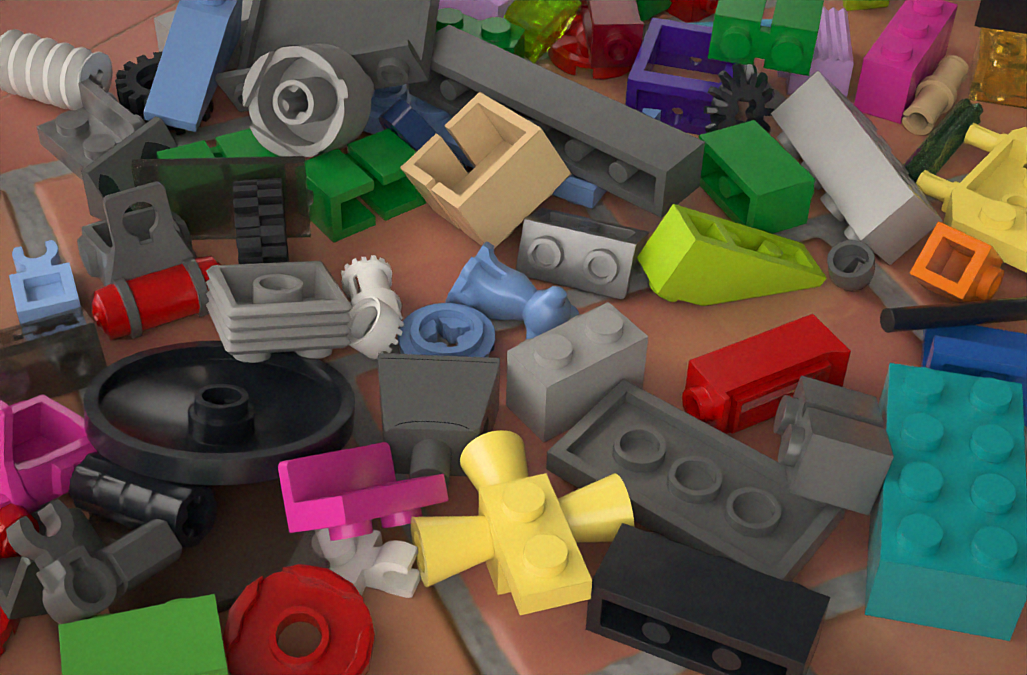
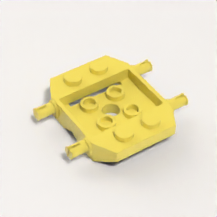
M973 123L965 135L964 143L987 151L989 154L961 182H950L924 170L918 177L916 184L925 195L943 202L941 211L946 213L943 221L944 224L993 246L1004 263L1027 273V127L1012 130L1009 134H999L979 126L977 123Z

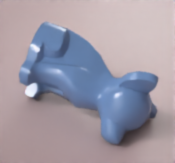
M485 242L474 258L471 257L465 264L445 300L446 303H456L472 307L483 313L488 319L522 320L526 327V340L539 336L579 315L578 309L571 305L563 288L552 286L545 290H537L524 273L516 271L498 261L494 254V245L489 242Z

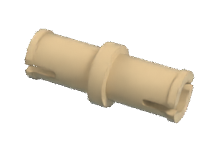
M954 55L945 56L939 61L933 74L925 77L919 83L915 91L914 101L903 113L905 116L902 118V123L909 132L915 135L928 134L934 128V124L940 115L952 108L957 99V90L968 77L966 73L969 72V67L962 58Z

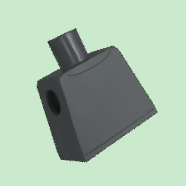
M378 353L379 400L383 442H387L390 446L395 474H409V479L444 474L446 488L448 489L450 476L467 477L460 465V457L464 448L478 436L493 431L499 411L500 358Z

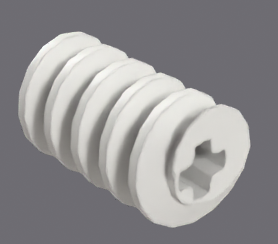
M18 29L8 30L0 36V89L2 91L70 110H77L83 107L78 86L79 82L90 79L103 91H109L113 71L112 62L108 55L99 51L92 53L91 50L85 47L75 48L66 42L57 43V41L48 37L41 39L33 33L24 34Z

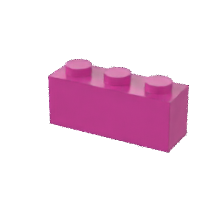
M905 0L863 58L854 105L861 112L898 124L902 123V118L905 116L903 115L904 111L915 99L917 86L925 77L933 74L939 61L946 55L958 4L944 0Z

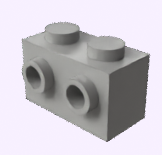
M607 302L584 314L577 315L539 336L527 339L518 346L507 350L506 406L543 442H546L571 429L623 379L643 389L648 336L613 305Z

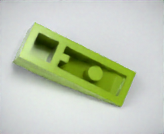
M677 204L671 206L637 256L639 263L649 278L650 288L659 297L670 302L681 300L700 306L821 287L827 279L803 243Z

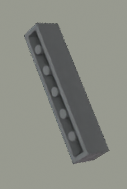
M451 25L435 33L429 80L409 84V94L454 116L479 92L483 93L542 128L571 174L661 218L667 214L673 204L678 205L699 188L705 141Z

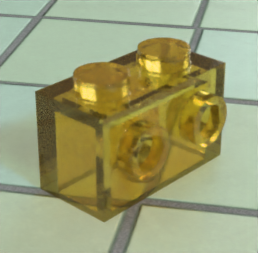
M980 28L970 66L968 100L1027 109V34Z

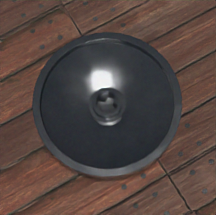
M195 341L165 345L122 358L104 368L91 380L85 390L83 399L85 433L90 443L101 455L133 472L156 479L186 484L239 485L280 479L278 465L281 461L339 451L349 441L354 427V391L346 378L330 365L316 358L302 357L295 351L271 353V357L268 360L262 362H243L229 354L225 350L222 341Z

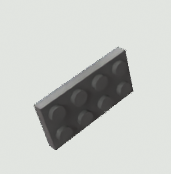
M624 379L547 451L546 470L579 489L614 473L618 474L627 489L634 521L654 533L661 534L669 540L705 553L728 558L739 565L784 581H793L842 521L846 511L844 508L789 493L785 465L779 464L772 458Z

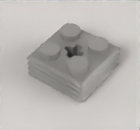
M321 261L214 265L206 270L209 280L206 282L209 291L206 293L209 300L206 307L225 350L233 355L235 359L256 363L268 360L271 357V353L295 351L298 355L306 358H324L332 354V349L345 348L351 343L347 337L351 332L347 323L352 320L348 314L352 306L327 267Z

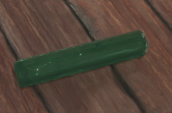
M968 98L961 99L905 161L903 165L909 172L908 176L915 183L924 170L934 175L939 172L964 142L969 127L973 123L979 124L981 122L979 116L984 111L980 103L972 104Z

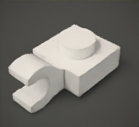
M328 528L310 530L292 565L305 564L328 568L353 583L361 596L365 587H371L401 597L412 598L421 579L419 570L411 568L418 554V547L398 540L388 541L383 544L381 531L373 530L371 534L330 541Z

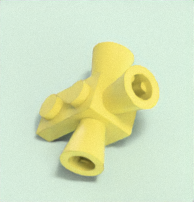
M497 430L485 433L472 440L461 454L460 465L479 492V515L411 517L412 543L418 547L416 562L425 587L434 585L480 563L486 562L497 595L511 592L519 615L591 599L592 578L577 543L612 542L622 523L634 527L630 498L621 477L614 473L557 499L547 473L529 477L525 446L519 435L511 431Z

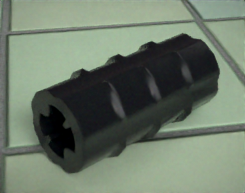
M98 451L89 453L76 466L70 479L69 494L74 500L76 508L99 516L103 522H116L124 525L128 531H133L154 519L166 521L181 546L187 548L201 543L203 538L213 528L217 516L218 504L211 488L203 485L171 482L145 476L113 463Z

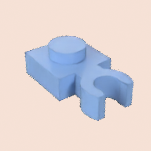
M53 240L45 241L46 253L38 258L26 257L21 246L15 247L12 251L17 273L9 275L21 330L55 325L63 321L83 317L70 263H61L58 246Z

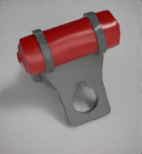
M156 181L105 196L103 198V206L106 219L83 226L82 235L77 240L80 258L87 273L91 277H98L104 284V287L94 291V299L92 300V314L97 327L102 329L110 341L127 335L134 339L142 336V331L195 314H198L199 317L209 315L206 304L209 302L206 295L209 291L206 284L209 277L206 270L211 266L221 264L212 256H196L185 221L181 220L179 215L170 210L165 187ZM137 202H146L152 205L151 207L125 213L129 206Z

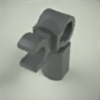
M58 499L37 512L41 521L46 526L47 536L39 534L27 516L20 518L6 529L8 541L13 549L22 557L34 560L40 571L36 573V576L44 587V607L51 618L60 624L85 620L99 614L113 603L114 598L125 595L175 564L180 559L182 553V546L168 523L160 519H154L95 552L91 557L85 546L78 547L72 537L74 531L72 514L67 506Z

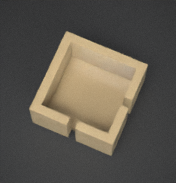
M481 92L444 125L474 166L470 173L465 170L452 150L438 134H435L400 167L433 211L458 229L461 228L466 235L481 246L485 242H489L494 245V249L503 240L508 238L515 228L543 201L548 199L555 189L571 175V172L542 128Z

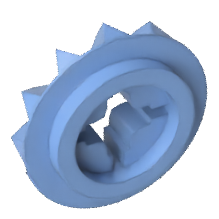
M438 303L422 307L404 319V327H399L402 330V335H398L401 354L489 357V353L495 350V329L491 321L480 311L462 304ZM437 333H439L443 339H446L450 344L457 343V345L453 347H447L445 343L437 342Z

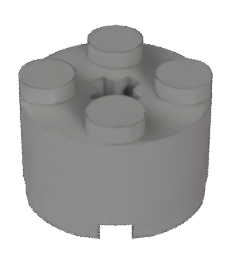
M322 43L289 45L268 52L253 64L247 74L243 87V106L248 107L253 123L249 127L254 137L262 146L284 158H308L337 148L341 150L359 137L369 119L374 84L371 78L364 73L359 63L339 47Z

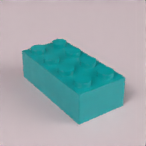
M889 363L879 401V408L884 422L882 428H886L894 457L870 512L864 615L1010 641L1027 599V478L1022 384L990 377L984 378L933 370L927 367Z

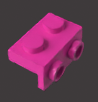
M387 442L281 461L278 465L289 533L328 528L330 541L348 539L373 533L371 519L380 517L382 528L411 524V517H423L421 507L449 501L444 474L396 481L391 449Z

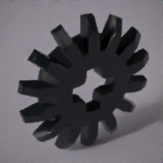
M740 63L732 65L733 78L726 71L722 70L718 74L722 83L720 87L710 86L708 93L713 96L711 106H704V114H710L711 123L705 126L706 133L755 120L770 134L771 127L763 118L764 116H772L771 113L775 110L774 108H765V104L774 97L775 93L772 88L764 91L768 83L766 73L761 72L757 77L755 65L747 64L745 72ZM738 101L749 102V107L745 111L746 121L735 120V115L739 112Z

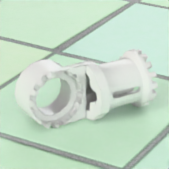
M372 255L368 261L366 257H361L362 260L360 261L354 258L352 265L347 263L344 266L345 271L341 270V283L343 292L351 298L350 304L352 309L348 311V314L352 320L347 323L351 329V332L347 335L351 342L349 346L374 360L378 358V353H383V351L390 353L392 348L389 345L391 343L397 345L398 340L395 339L396 334L402 335V330L398 328L399 326L404 327V322L401 321L403 317L401 315L402 305L400 298L390 288L392 286L391 267L388 262L385 263V259L380 257L378 260L375 255ZM356 276L358 278L360 289L358 288L357 280L355 279Z

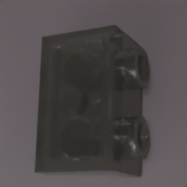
M83 307L0 330V400L8 405L26 401L42 394L49 398H54L87 388L91 380L107 367L95 323Z

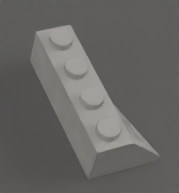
M819 71L815 72L771 113L782 129V132L777 136L779 142L797 160L802 157L804 161L800 165L807 169L815 178L814 187L818 190L823 187L826 191L820 197L822 203L840 222L846 219L850 226L843 231L849 240L866 243L878 256L891 265L933 230L938 221H943L919 186L908 176L909 172L904 165L890 152L892 149L886 140L877 134L876 131L878 129L873 122Z

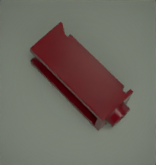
M580 0L579 8L591 68L633 67L642 44L644 23L640 19L636 0Z

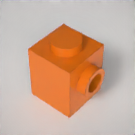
M938 221L909 274L924 288L953 302L990 300L994 297L1002 283L1004 270L1000 269L1004 261L993 246Z

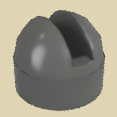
M857 240L843 241L835 245L828 254V272L835 285L846 291H857L870 284L875 273V257L873 250L866 243ZM861 262L863 265L854 272L858 263Z

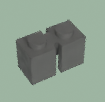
M801 375L793 397L784 395L781 399L774 421V433L781 436L778 463L785 465L789 493L865 515L870 514L894 457L886 428H882L884 422L875 396Z

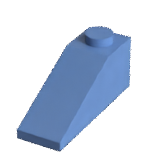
M243 0L179 1L144 109V120L150 121L156 116L161 118L165 125L192 132L197 131L218 86L215 76L225 71L240 38Z

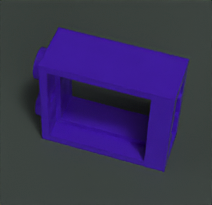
M652 17L627 79L625 105L641 113L643 108L661 110V122L685 133L705 134V126L711 123L710 114H704V106H711L713 96L708 93L710 86L719 88L722 83L652 72L654 64L716 75L724 70L733 78L732 65L737 63L708 59L713 27ZM691 57L700 58L701 61L695 62ZM680 108L683 113L676 114L672 109Z

